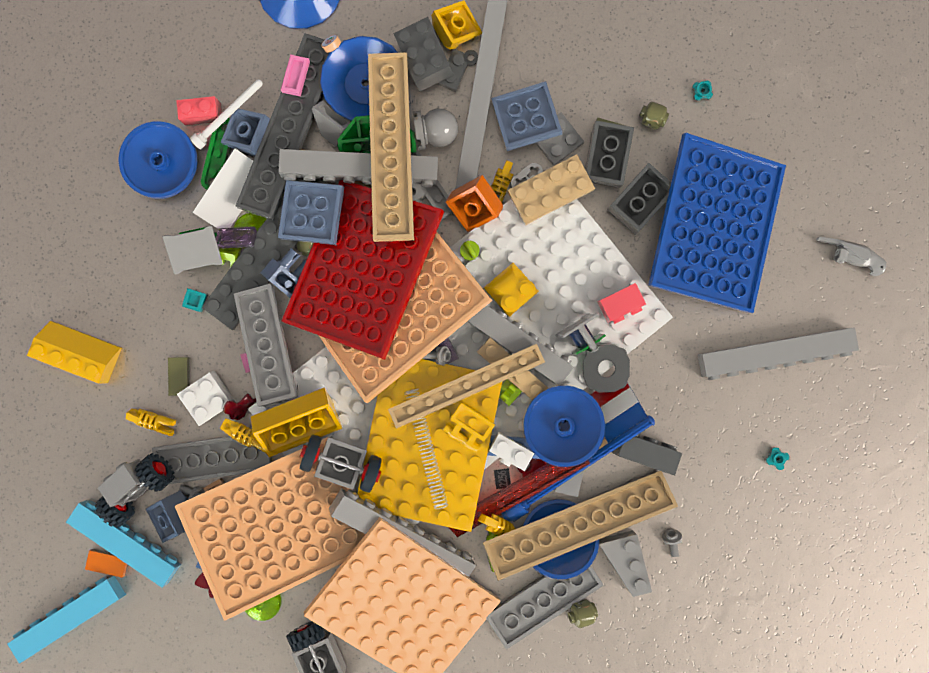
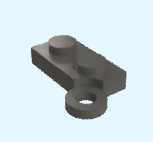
M453 49L448 62L454 75L439 82V85L456 92L467 66L477 63V52L468 50L463 53ZM473 55L474 60L469 61L467 57Z

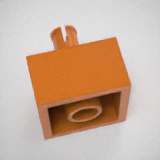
M483 175L453 190L446 200L447 205L467 232L497 218L503 208L502 202Z

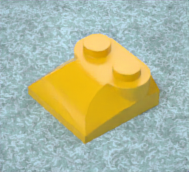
M465 0L437 9L431 15L432 25L441 42L448 49H456L459 44L482 34Z
M514 263L510 264L483 287L508 317L539 292L535 285L529 281Z

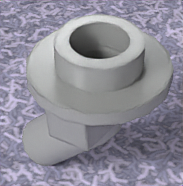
M447 346L437 347L436 351L429 352L422 359H436V364L445 366L451 359V352Z
M180 485L178 490H181L183 494L189 495V499L205 492L199 486L190 488Z
M667 530L662 536L665 544H670L671 557H679L677 544L682 543V534L678 530Z

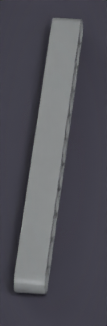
M488 0L455 189L477 178L508 0Z

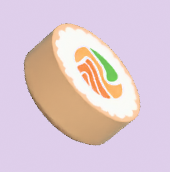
M336 34L331 35L322 42L321 46L325 52L329 53L340 46L341 40Z

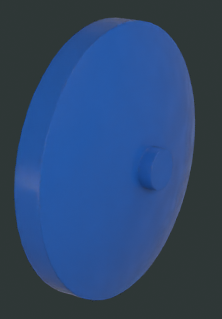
M161 121L148 122L133 129L124 139L119 151V168L125 182L134 191L149 198H169L183 191L192 181L197 169V152L189 136L177 126Z
M556 386L543 391L531 402L524 418V434L529 447L541 460L558 467H572L586 462L598 451L605 435V419L599 404L590 394L573 386Z
M561 499L544 502L531 511L523 526L577 504ZM599 540L533 566V568L540 574L552 579L562 580L576 577L587 570L595 560L599 549Z

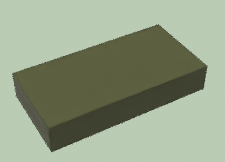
M189 357L168 358V396H178L179 392L189 386Z

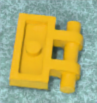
M461 402L450 419L456 423V426L453 428L447 424L443 431L449 434L448 437L451 439H456L464 444L466 449H471L477 453L481 446L474 441L476 438H479L484 442L495 424ZM464 428L471 433V436L469 438L459 432L460 429Z

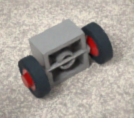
M311 435L308 445H303L300 454L303 457L300 470L310 472L312 465L318 459L319 463L314 477L353 490L360 474L362 479L360 490L370 493L381 475L379 469L382 459L380 457L371 455L368 463L363 468L362 464L367 452L366 450L328 437L323 452L320 453L319 446L322 438Z

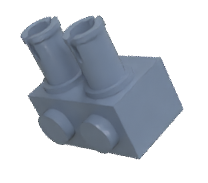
M290 248L281 261L272 259L260 272L289 298H291L306 263V260H303L294 272H289V268L300 257L292 248Z

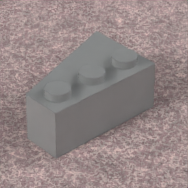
M632 530L599 539L600 547L631 595L635 597L651 593L652 589L638 535Z

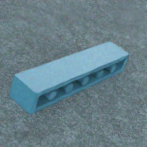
M91 500L78 503L66 521L67 524L161 588L170 582L181 565L175 556L167 555L161 551L162 548L159 545L151 544L145 540L146 537L144 535L133 532L126 523L121 527H114V525L111 527L109 522L105 524L103 522L105 519H100V513H96L98 508H95V505L97 503Z
M105 576L95 582L96 587L93 589L87 587L78 593L80 597L76 600L73 597L62 604L63 608L59 611L55 608L46 614L47 618L45 620L38 619L29 625L31 629L25 632L22 629L14 634V640L7 645L18 663L20 664L124 597L126 593L116 577L112 576L107 579Z

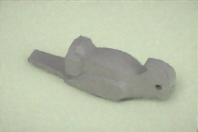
M818 237L816 239L820 242L838 246L835 251L834 261L839 264L847 262L854 266H868L871 271L869 274L872 276H879L886 269V261L865 245L826 237Z

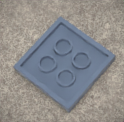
M546 81L491 98L507 151L562 135V129Z
M286 180L278 238L336 245L344 187L342 185Z

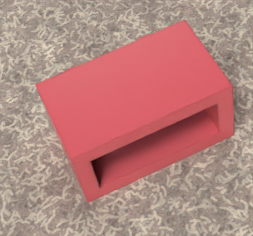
M215 96L176 100L178 119L185 126L212 123L222 113L221 103Z
M636 283L597 302L607 323L613 321L614 324L624 320L623 315L629 312L631 315L642 311L641 307L646 305Z

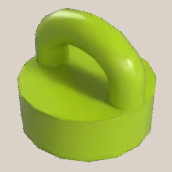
M466 241L461 245L460 254L467 261L475 260L479 255V246L474 241Z

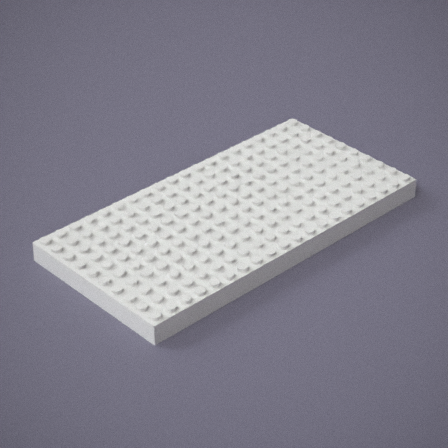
M510 199L503 205L497 218L474 228L450 247L482 288L512 263L535 285L539 292L510 317L507 316L506 319L511 323L513 321L518 322L523 326L522 330L525 333L529 334V332H532L540 338L538 340L539 343L542 345L549 344L555 349L554 353L559 357L564 355L572 361L570 364L574 368L561 386H573L582 390L587 387L583 378V360L587 351L577 355L572 354V351L577 347L571 337L568 335L563 338L562 336L556 337L555 335L588 313L599 314V316L586 323L594 337L598 334L606 335L596 345H616L624 348L627 354L673 318L577 199L526 226L512 199ZM474 241L478 244L479 255L475 260L467 261L461 256L460 248L464 242ZM636 283L646 305L641 307L642 311L631 315L629 312L623 315L624 320L616 324L613 321L607 323L597 302ZM492 299L490 308L494 311L499 309L504 312ZM469 322L463 324L437 346H447L451 352V359L447 364L474 370L490 365L488 361L477 353L489 337ZM325 347L293 372L298 395L296 398L325 387L332 399L342 429L321 438L329 437L366 450L377 396L369 403L364 402L330 351ZM502 347L506 352H508L510 355H512L511 352H509L507 349H505L504 347ZM610 360L602 361L598 366L599 374L602 375L614 365L613 362ZM535 369L528 370L548 388L557 386ZM522 392L510 406L501 400L503 403L497 407L494 420L495 426L492 429L491 435L496 436L500 432L509 437H525L524 418L533 400ZM296 398L258 407L256 402L248 410L252 415H255ZM308 442L282 453L287 456L302 449L303 445H308ZM487 455L484 469L499 457ZM360 474L358 475L356 484L354 486V489L352 490L356 493H358L359 483L361 479ZM405 518L413 527L420 522Z

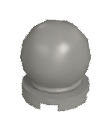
M436 108L430 110L425 116H421V111H413V116L418 118L414 120L417 142L421 141V145H418V150H425L428 143L434 147H444L455 140L458 134V122L450 111Z

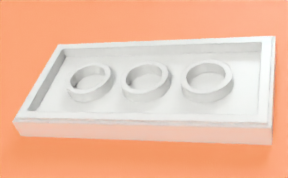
M234 148L192 213L227 234L242 211L235 205L253 160Z

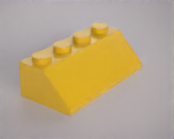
M49 321L34 337L27 356L102 384L109 382L122 348L54 321Z
M325 387L251 416L252 433L268 457L309 442L311 435L322 437L342 429L332 399Z

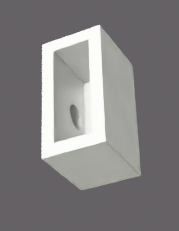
M500 432L496 434L489 447L491 453L500 457V462L509 467L513 464L525 471L534 455L532 450Z

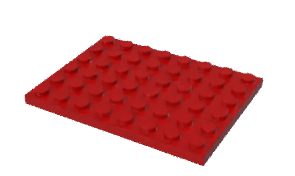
M340 180L338 185L344 187L336 245L313 244L281 321L385 360L444 211L437 207L413 201L414 240L374 242L372 188L356 183H344L343 180Z

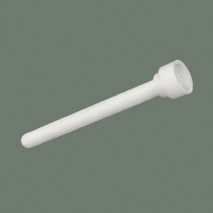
M256 80L202 132L194 133L190 137L192 143L199 149H202L208 141L207 138L262 86V81Z

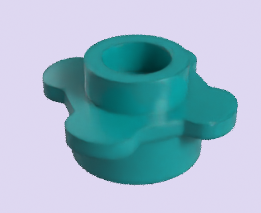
M710 81L695 82L693 84L695 100L700 101L703 98H712L713 93L711 92L712 86Z
M774 447L769 453L766 462L768 465L776 466L777 470H783L785 462L789 460V454L783 453L779 448Z

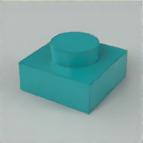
M187 288L182 307L202 312V306L206 302L208 294Z

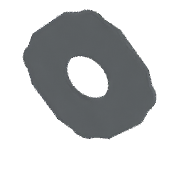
M598 345L600 347L597 351L586 352L583 360V378L589 389L597 392H615L626 386L630 377V359L624 348L616 345ZM604 360L612 361L615 366L614 373L609 377L601 376L598 371L599 364Z

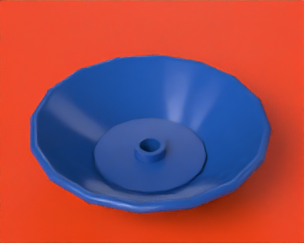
M260 0L263 10L275 22L289 28H310L323 23L335 11L340 1Z
M358 36L344 40L337 49L329 53L322 65L320 84L325 100L335 113L350 121L355 116L370 115L369 84L367 86L362 85L364 81L369 82L368 54L398 53L392 45L376 37Z

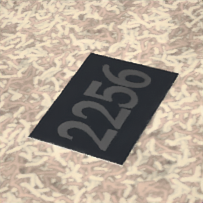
M509 468L494 470L496 489L510 488Z

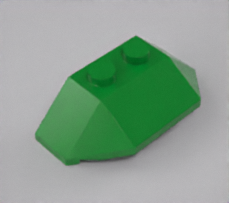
M370 115L354 117L337 139L339 152L371 153ZM410 128L411 153L417 152L415 132Z

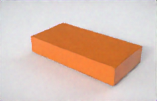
M94 549L89 550L85 570L121 578L125 576L127 569L125 562L111 553Z

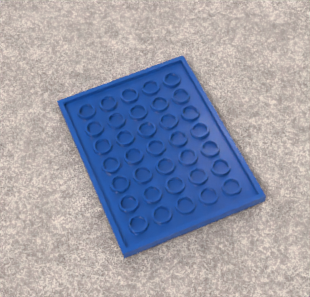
M689 133L682 134L648 286L746 313H754L786 165Z

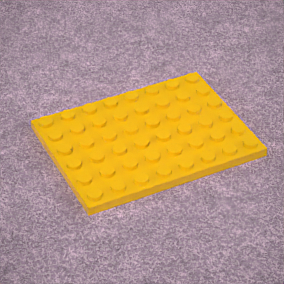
M426 359L418 361L377 396L363 468L368 463L371 455L380 457L382 459L379 469L381 475L370 493L360 490L359 483L357 493L359 498L371 500L376 504V507L380 509L386 508L394 516L471 532L492 431L484 442L476 438L474 442L481 446L476 453L471 449H466L464 444L458 440L448 437L449 434L444 432L443 429L447 424L453 428L456 426V423L450 419L461 402L494 423L502 382L423 417L426 420H415L396 429L388 409L412 399H406V397L412 395L419 396L476 371L450 364L442 366L436 364L435 361ZM413 389H419V390H417V391H415V392H420L419 394H418V393H412V394H407V395H405V394H406V393H405L406 391L413 390ZM423 421V422H427V424H426L427 426L418 427V426H421V425H423V424H425V423H418V424H414V423ZM464 428L460 429L459 432L469 438L471 436V433ZM424 436L431 437V439H429V438H422V439H418V440H417V438H421V437H424ZM427 439L431 440V441H426V442L418 443V442H421V441H425V440H427ZM431 450L434 451V452H430V453H426V454L420 455L421 453H424V452H428V451H431ZM432 458L437 459V461H436V460H429V461H426V462H422V461H424V460H428V459H432ZM438 480L442 481V482H436V483H434V484L428 485V483H431V482H435V481H438ZM439 484L443 485V486H437V487H434V488H429V487L434 486V485H439ZM442 491L444 492V493H440V494L431 496V494H434V493H438V492H442ZM437 500H443V501L438 502V503H433L434 501H437ZM445 502L448 504L447 507L441 509H434L433 507Z

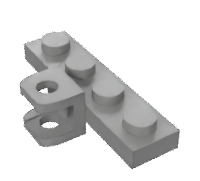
M418 150L411 153L413 156H421ZM438 180L437 184L432 187L413 184L412 192L415 193L412 195L413 201L421 202L426 198L431 206L442 209L444 214L441 221L453 213L446 203L449 196Z

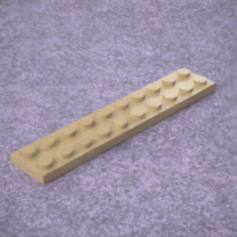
M407 53L368 54L373 241L414 240Z
M658 471L485 541L483 545L496 578L499 581L678 507V504L662 471Z

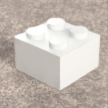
M215 370L209 372L177 394L198 426H201L222 412L227 401L236 402Z

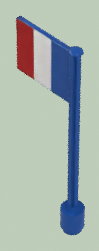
M628 382L624 388L615 392L595 391L590 394L597 401L605 419L604 437L608 444L600 448L586 462L571 467L529 496L523 498L517 496L505 504L504 508L501 509L505 520L509 522L517 521L530 512L529 507H531V504L642 431L655 425L654 418L646 414Z

